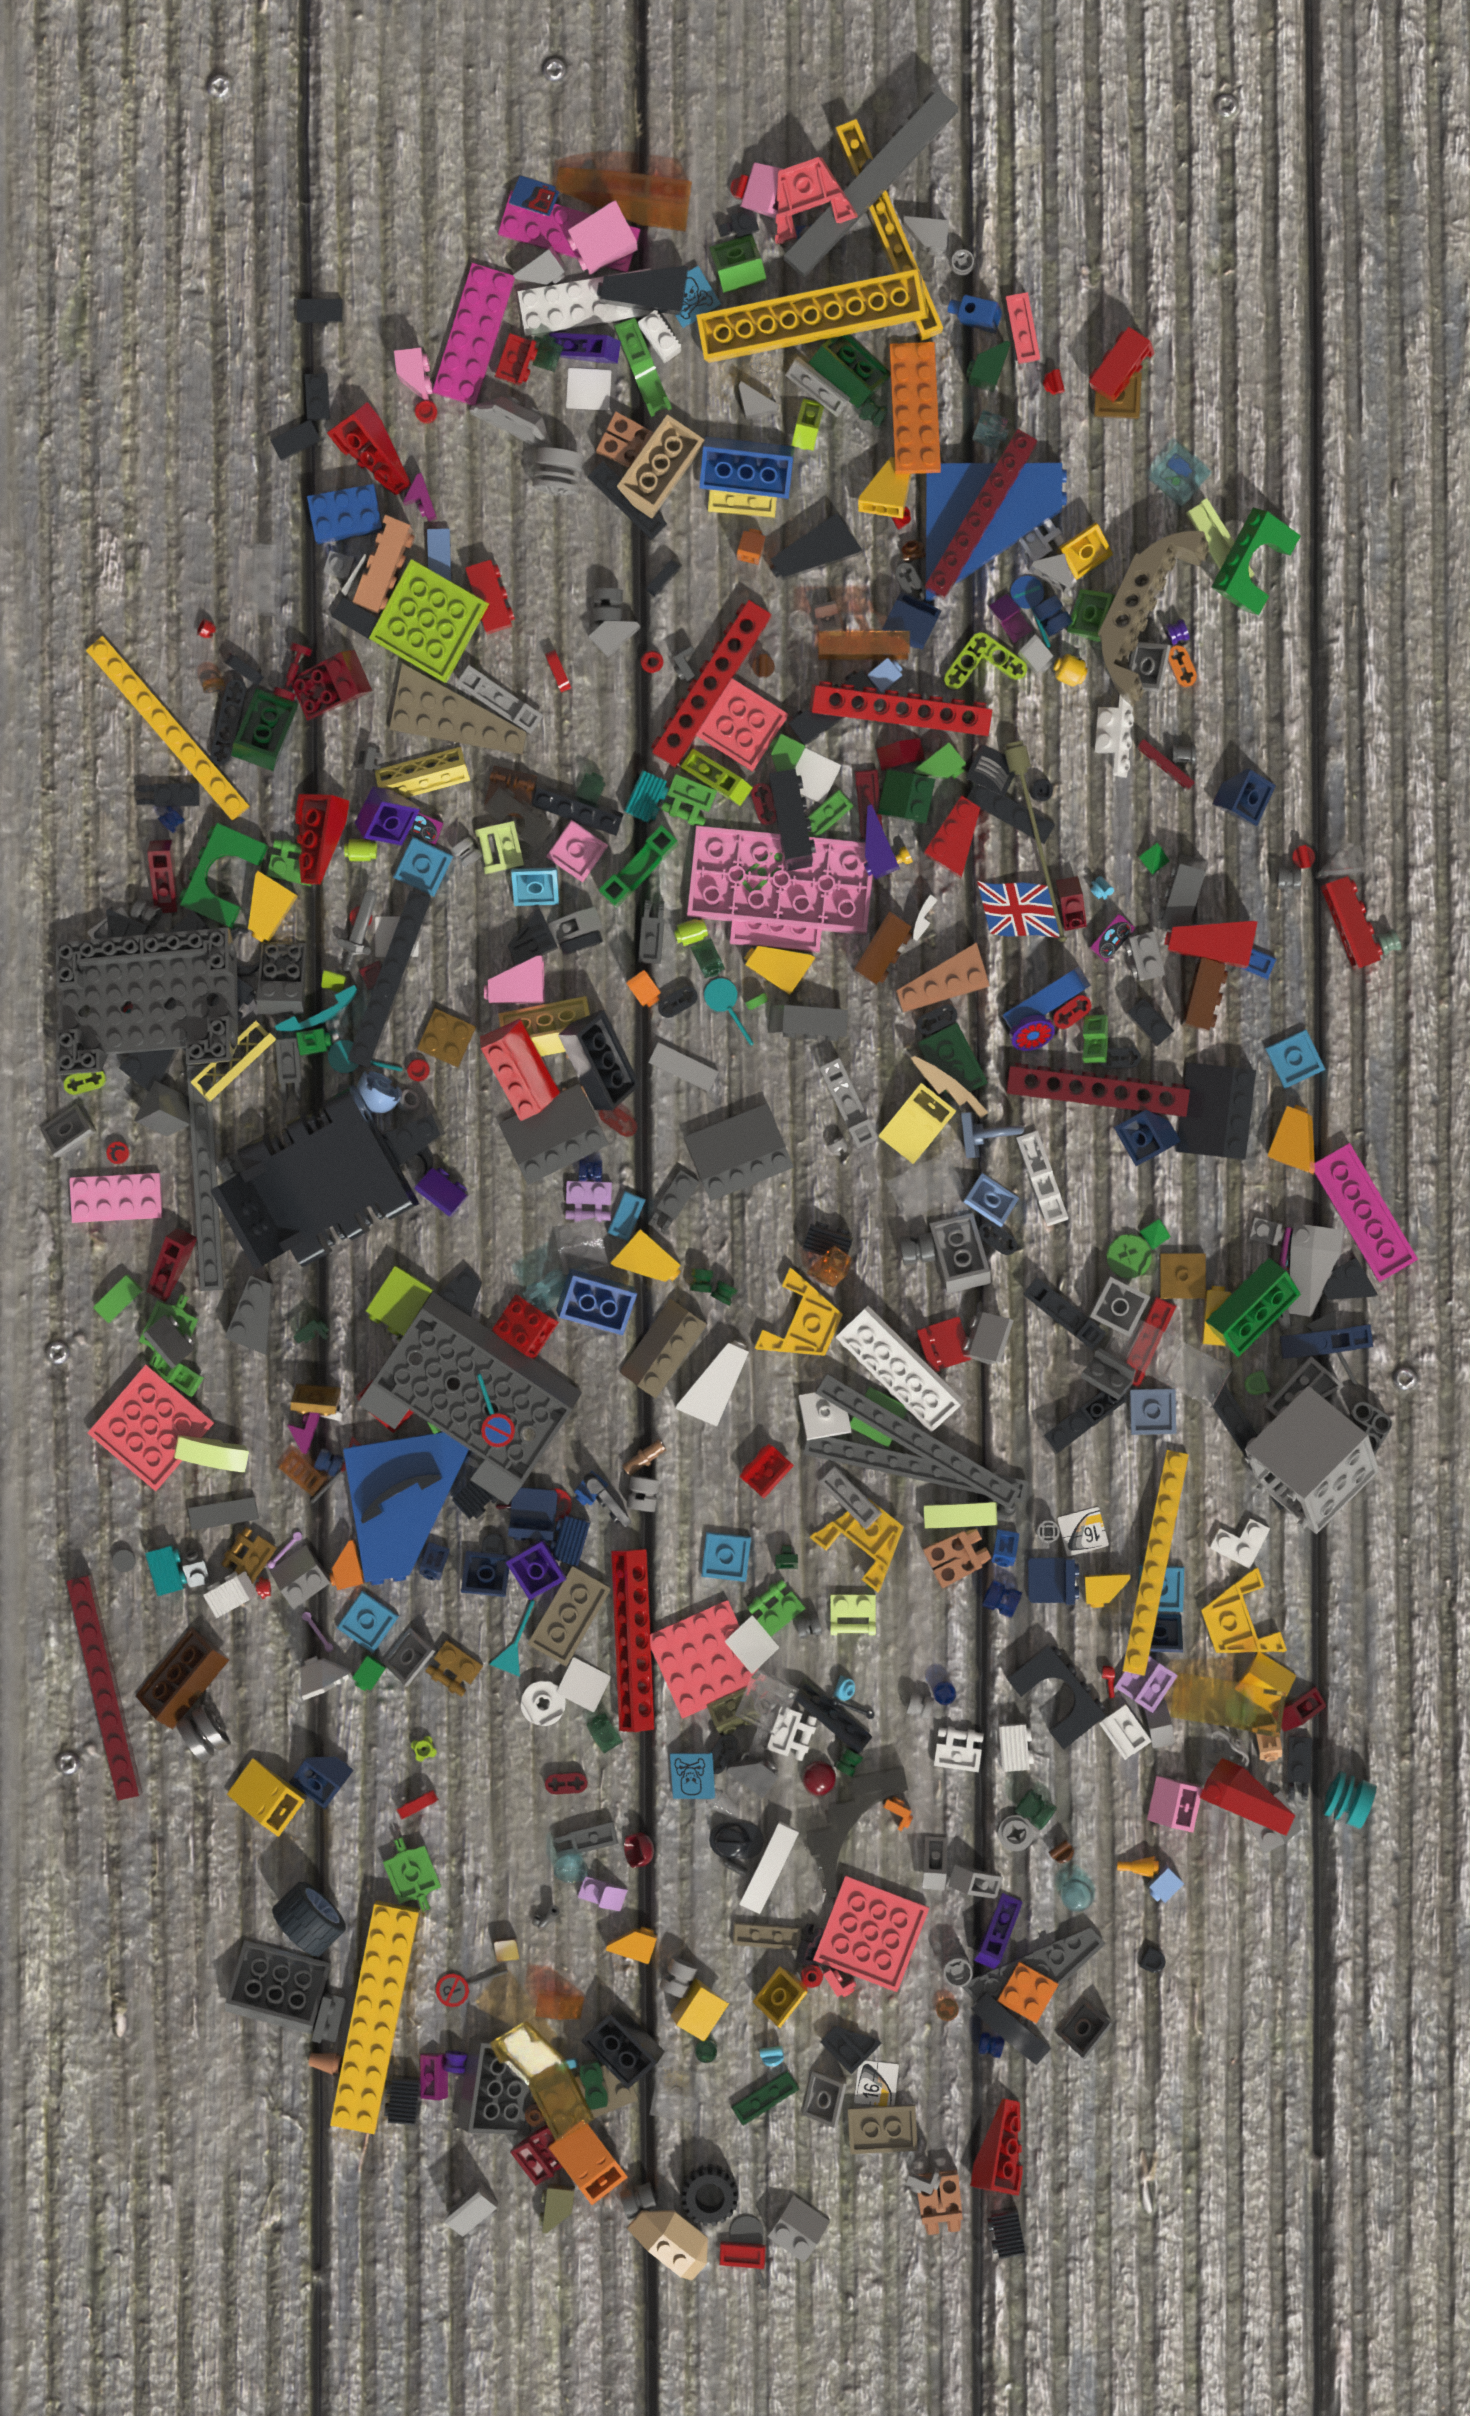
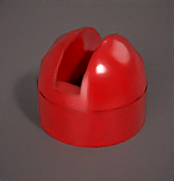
M205 618L197 629V635L203 638H211L213 633L216 632L214 623Z

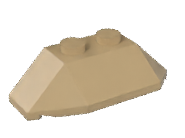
M642 2210L626 2227L649 2253L682 2278L693 2280L707 2264L708 2237L675 2210Z

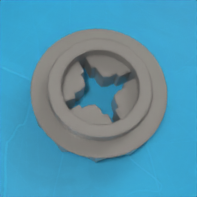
M1020 1815L1008 1816L999 1826L998 1837L1006 1849L1022 1851L1032 1843L1034 1829L1027 1818ZM1012 1824L1017 1830H1022L1019 1834L1020 1842L1015 1836H1009L1012 1833Z

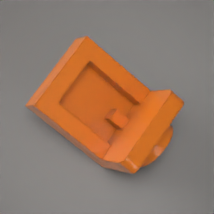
M893 1796L892 1799L886 1797L883 1807L901 1816L897 1829L902 1831L904 1827L908 1828L913 1819V1816L910 1815L912 1812L911 1808L905 1806V1801L896 1796Z

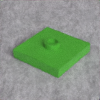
M870 1386L864 1395L904 1419L908 1411L902 1403ZM853 1416L850 1422L852 1429L889 1447L892 1441L891 1438Z

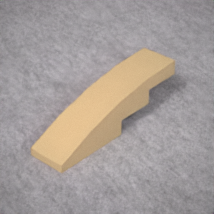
M916 1056L911 1058V1061L937 1094L946 1089L959 1107L967 1101L980 1119L988 1113L978 1100L955 1079L936 1066Z

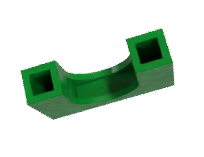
M1253 507L1211 588L1243 611L1259 616L1269 595L1255 586L1249 577V562L1253 553L1261 545L1266 544L1276 552L1291 556L1301 535L1268 511Z
M217 823L215 827L211 826L207 838L209 842L206 847L201 848L198 855L200 862L197 868L193 867L188 878L191 882L188 889H183L179 900L182 901L181 906L233 928L241 907L213 894L208 885L209 869L216 860L225 856H235L260 867L269 846Z
M661 825L646 840V844L640 852L618 874H613L598 890L599 893L617 909L679 845L678 840Z

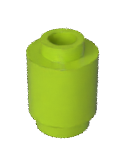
M349 839V843L344 844V855L349 857V861H371V859H377V842L370 839Z
M697 918L676 925L677 930L673 931L677 943H682L683 946L704 940V937L708 936L704 920H697Z

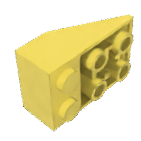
M920 1083L878 1137L914 1164L955 1114L956 1110Z

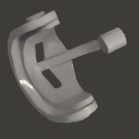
M1219 1723L1211 1724L1212 1734L1224 1737L1230 1746L1223 1752H1209L1203 1755L1202 1763L1204 1767L1213 1771L1221 1758H1225L1246 1768L1249 1764V1756L1242 1739L1236 1735L1232 1736L1226 1730L1220 1728ZM1237 1755L1240 1756V1759H1235V1760H1230V1759H1229V1757H1232V1756H1237Z

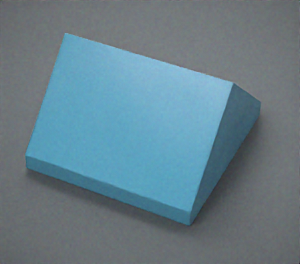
M557 868L511 869L514 906L559 905Z

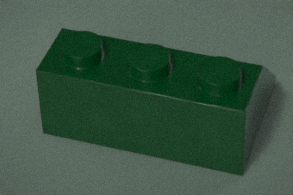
M850 334L830 338L821 345L809 361V364L818 373L850 398L849 402L857 409L867 402L891 376V372Z

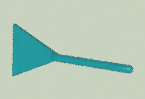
M531 1600L514 1643L489 1665L520 1677L518 1642L534 1606V1600Z

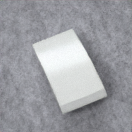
M931 894L917 917L912 939L915 942L931 924L924 918L937 902V899Z

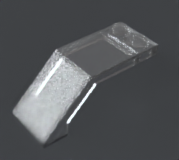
M1140 1319L1131 1337L1115 1330L1104 1350L1119 1360L1128 1363L1210 1408L1214 1405L1233 1369Z

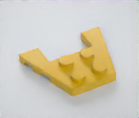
M789 1268L782 1287L802 1295V1300L785 1338L783 1339L762 1330L755 1349L825 1356L843 1314L796 1271Z
M867 1498L882 1513L867 1530L847 1511L843 1516L834 1522H830L826 1527L815 1532L809 1538L827 1551L840 1533L845 1535L876 1560L861 1580L876 1592H879L904 1526Z
M1258 1567L1252 1569L1201 1609L1216 1653L1287 1651L1280 1631L1257 1638L1244 1601L1243 1594L1265 1587Z

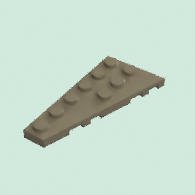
M402 663L390 724L391 731L523 755L527 734L525 731Z

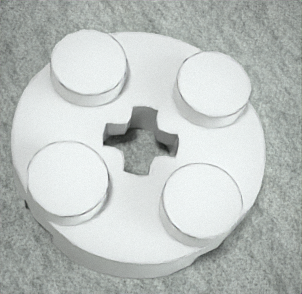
M540 1680L526 1688L522 1695L521 1710L528 1721L536 1725L549 1726L561 1718L566 1707V1698L556 1693L558 1685L552 1681ZM540 1697L550 1701L547 1704V1709L538 1707L537 1704L540 1702Z

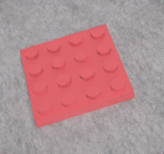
M146 1364L89 1430L88 1434L154 1491H157L183 1461L174 1458L178 1435L202 1438L215 1422Z
M725 1600L650 1634L651 1650L682 1719L706 1709L707 1704L745 1687L751 1689L765 1682L759 1668L751 1674L725 1643V1640L740 1627L729 1600Z
M845 1875L813 1960L898 1992L930 1908Z

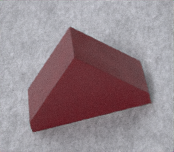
M920 738L897 741L876 749L881 771L925 760Z

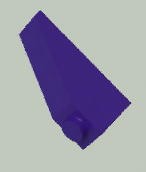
M550 333L547 355L596 363L618 364L621 341L608 335Z
M871 804L867 806L865 858L867 862L864 863V867L868 876L873 874L876 880L899 870L900 867Z
M1004 1893L1001 1894L974 1961L992 1969L998 1966L1023 1904L1022 1901Z

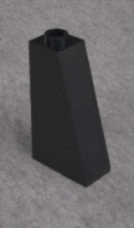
M679 266L604 276L603 283L599 282L597 296H600L601 303L648 311L656 310L661 313L681 316L688 267Z
M836 513L772 557L769 569L776 578L780 576L782 580H786L858 556L862 553V548Z

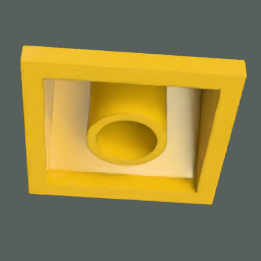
M1097 522L1058 547L1057 550L1058 555L1065 554L1068 569L1076 580L1113 556Z
M1257 1652L1234 1689L1273 1713L1287 1697L1296 1675L1263 1653Z
M695 1978L690 1985L691 1987L686 1998L680 2000L671 2017L677 2026L705 2041L729 2003L699 1979Z

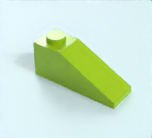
M695 749L691 750L681 765L682 769L739 806H741L753 788L741 777Z

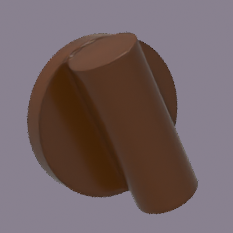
M915 540L908 541L901 549L904 563L926 556L923 544Z
M759 654L752 664L754 674L760 678L771 676L775 669L774 661L768 654Z
M1065 1839L1048 1853L1058 1863H1065L1073 1857L1074 1847L1068 1839Z
M534 2102L525 2112L527 2123L533 2127L542 2126L548 2117L542 2102Z

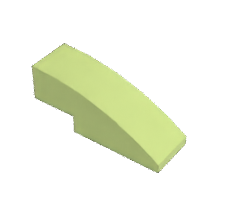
M178 1435L174 1458L218 1469L245 1472L249 1450L245 1445L223 1443L222 1440Z
M996 1502L925 1505V1528L998 1525Z

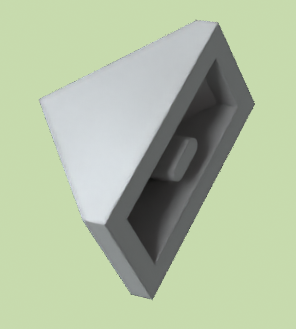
M742 381L740 382L739 392L746 420L778 412V404Z
M1161 1700L1153 1713L1144 1708L1152 1748L1175 1744L1166 1700Z

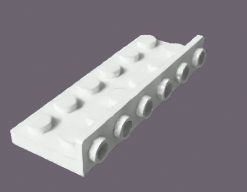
M869 1306L859 1313L836 1336L842 1346L847 1348L931 1433L963 1404L964 1400Z

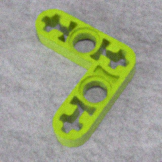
M977 633L970 639L945 674L944 684L950 690L960 689L982 658L1013 680H1020L1025 677L1027 665L1022 659L987 634ZM976 638L978 640L984 638L986 647L979 648L977 654H980V657L978 658L967 649L971 647L973 650L976 647ZM997 650L1003 651L1005 660L1000 663L995 662L992 658L993 652ZM965 655L971 656L974 660V664L969 668L963 667L961 664V658ZM1011 657L1013 660L1010 663L1014 666L1020 664L1023 673L1013 675V668L1008 665L1007 669H1004L1002 666ZM956 665L961 671L967 672L966 676L963 673L960 674L958 678L959 684H949L950 678L948 676H955L958 672L957 669H954Z

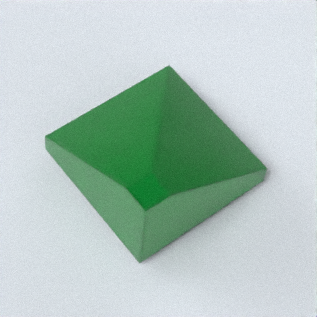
M1158 843L1138 857L1152 875L1170 862Z
M1160 1219L1155 1220L1140 1231L1152 1250L1171 1237Z

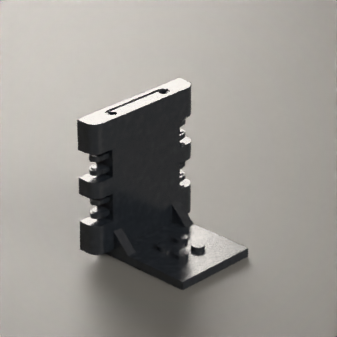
M354 1085L324 1101L325 1108H320L319 1114L325 1127H321L319 1121L312 1113L307 1116L304 1112L287 1121V1128L282 1129V1136L288 1145L287 1148H284L277 1135L273 1134L269 1137L267 1133L240 1147L237 1150L238 1156L246 1170L210 1190L254 1270L264 1266L288 1250H291L296 1261L302 1267L333 1251L331 1247L336 1245L335 1238L329 1229L332 1226L341 1240H345L347 1237L350 1240H355L371 1231L368 1226L373 1225V1219L367 1209L368 1206L372 1208L378 1219L382 1220L386 1216L391 1220L420 1204Z

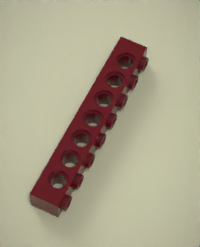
M1017 429L925 585L927 591L945 601L1036 447L1037 439Z
M1015 1063V1067L1010 1066L1006 1094L1135 1111L1148 1110L1152 1113L1181 1117L1187 1116L1190 1089H1185L1184 1084L1172 1083V1087L1163 1086V1082L1150 1080L1149 1084L1140 1083L1141 1079L1127 1077V1081H1120L1118 1076L1105 1074L1104 1078L1095 1077L1096 1073L1082 1071L1081 1076L1074 1075L1073 1070L1060 1069L1058 1073L1050 1072L1051 1067L1037 1066V1070L1028 1069V1064ZM1029 1074L1037 1077L1038 1082L1034 1087H1028L1024 1082L1025 1077ZM1051 1077L1057 1078L1060 1082V1086L1056 1090H1051L1047 1086V1080ZM1078 1080L1081 1082L1082 1090L1079 1093H1073L1070 1090L1069 1084L1071 1081ZM1095 1083H1100L1104 1086L1105 1091L1103 1095L1096 1096L1093 1094L1092 1086ZM1118 1086H1123L1127 1090V1095L1123 1099L1117 1098L1114 1094V1090ZM1140 1089H1146L1149 1092V1099L1145 1102H1141L1137 1098V1092ZM1162 1092L1171 1094L1172 1101L1170 1104L1164 1105L1160 1102L1159 1096Z

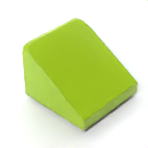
M325 970L321 985L325 989L340 993L345 988L347 978L344 975Z

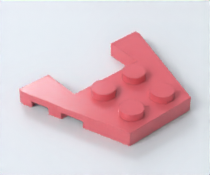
M816 157L778 171L777 201L779 203L778 214L776 215V244L797 239L792 215L828 202L832 204L836 223H842L858 217L823 158Z

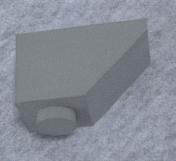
M904 216L903 226L923 250H928L929 254L936 255L941 254V251L946 252L949 220Z
M550 246L515 271L513 276L515 279L547 285L552 281L556 284L565 277L563 273L567 267L553 247Z
M604 621L602 624L598 622L589 630L591 633L589 639L609 658L640 629V625L637 622Z
M1036 635L1022 647L1017 655L1036 675L1040 671L1045 673L1053 664L1050 661L1053 655Z
M592 907L548 924V927L556 944H561L602 928L596 907Z
M925 1836L922 1889L945 1890L948 1838Z
M954 1865L948 1886L968 1895L997 1899L1003 1877L967 1866Z

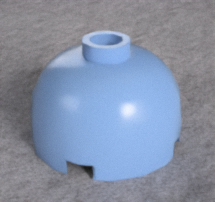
M366 1071L363 1072L356 1090L369 1113H385L397 1105L402 1097V1091L398 1086L395 1089L390 1085L392 1080L374 1071H370L369 1074H366Z

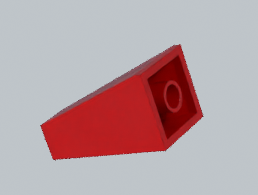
M1244 921L1172 927L1171 932L1166 933L1164 945H1168L1167 951L1196 958L1203 957L1222 964L1246 969L1249 965L1258 922Z

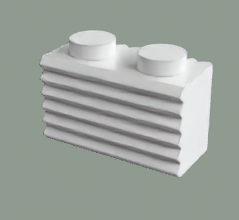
M654 310L638 322L639 328L664 363L681 352V344L673 336L671 329H668V325L660 317L658 311Z
M235 1571L224 1578L225 1583L220 1584L217 1581L207 1587L209 1592L205 1593L203 1597L215 1618L224 1615L258 1595L246 1572L238 1575Z
M1026 1723L998 1725L1002 1771L1030 1770L1029 1764H1033V1752L1028 1750V1742L1032 1741L1031 1728H1026Z

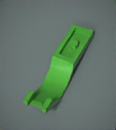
M632 318L615 325V330L650 416H655V412L665 408L668 410L672 409L636 319Z

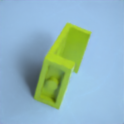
M396 1265L366 1310L369 1313L368 1318L377 1324H380L382 1321L389 1326L387 1330L397 1337L399 1334L404 1336L434 1289Z

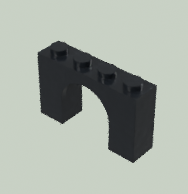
M1046 1644L1010 1673L1006 1679L1021 1697L1039 1682L1048 1678L1061 1679L1071 1686L1074 1694V1703L1070 1712L1049 1729L1050 1734L1064 1750L1106 1716L1103 1710L1106 1708L1098 1698L1095 1700L1091 1698L1088 1694L1091 1692V1689L1084 1681L1078 1682L1074 1677L1077 1672L1070 1663L1065 1665L1060 1658L1063 1655L1055 1645L1051 1648L1049 1644Z

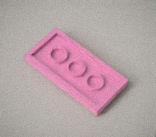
M160 1173L70 1178L72 1223L163 1218Z

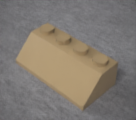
M667 414L619 482L617 488L634 507L650 518H653L701 450L705 439Z

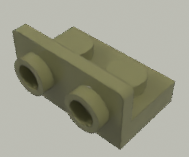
M748 1687L707 1704L714 1725L720 1735L733 1733L737 1727L744 1724H753L757 1721V1718L761 1717Z

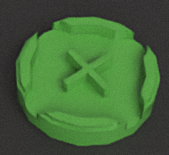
M1125 1234L1115 1238L1108 1246L1106 1254L1107 1264L1111 1271L1117 1276L1126 1279L1136 1278L1144 1274L1149 1268L1152 1259L1147 1242L1140 1236Z

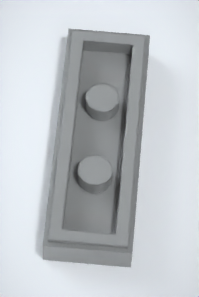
M800 357L794 359L785 374L786 377L836 417L841 414L850 400L846 394Z
M659 1042L648 1062L710 1092L719 1071Z
M835 1466L818 1481L866 1530L882 1515Z

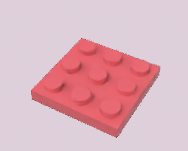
M732 678L696 736L753 772L789 714Z

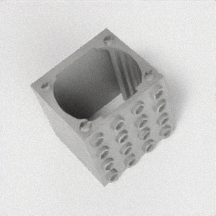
M1310 1386L1300 1390L1295 1395L1294 1400L1288 1406H1284L1279 1411L1278 1416L1272 1422H1268L1263 1427L1262 1432L1257 1437L1252 1438L1245 1448L1248 1456L1245 1460L1250 1463L1258 1484L1256 1489L1261 1494L1266 1491L1299 1519L1297 1524L1300 1527L1302 1526V1529H1305L1307 1526L1315 1534L1379 1472L1368 1434Z

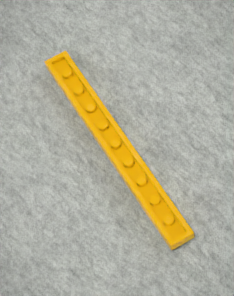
M102 636L86 650L87 653L232 821L237 819L250 807L105 637Z
M1166 1450L1122 1669L1124 1672L1145 1676L1189 1454Z

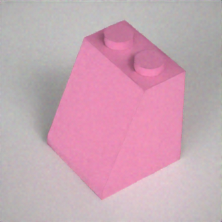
M616 200L569 229L570 237L566 238L572 251L575 249L580 255L577 258L579 265L583 271L587 269L589 275L638 250L637 241Z
M536 956L489 979L488 985H484V999L488 1000L491 1005L545 1003L544 958Z

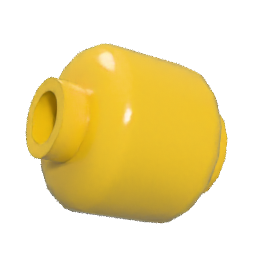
M1069 653L1065 654L1062 658L1058 657L1053 665V670L1056 671L1055 678L1072 687L1078 683L1082 684L1088 672L1085 661Z

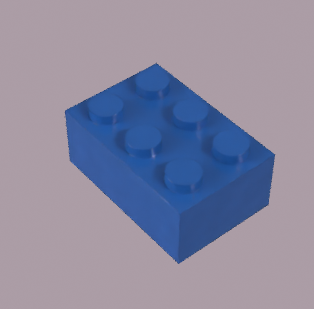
M374 484L307 496L317 544L377 534L384 531Z
M569 1269L556 1311L559 1318L624 1335L637 1292L634 1286Z

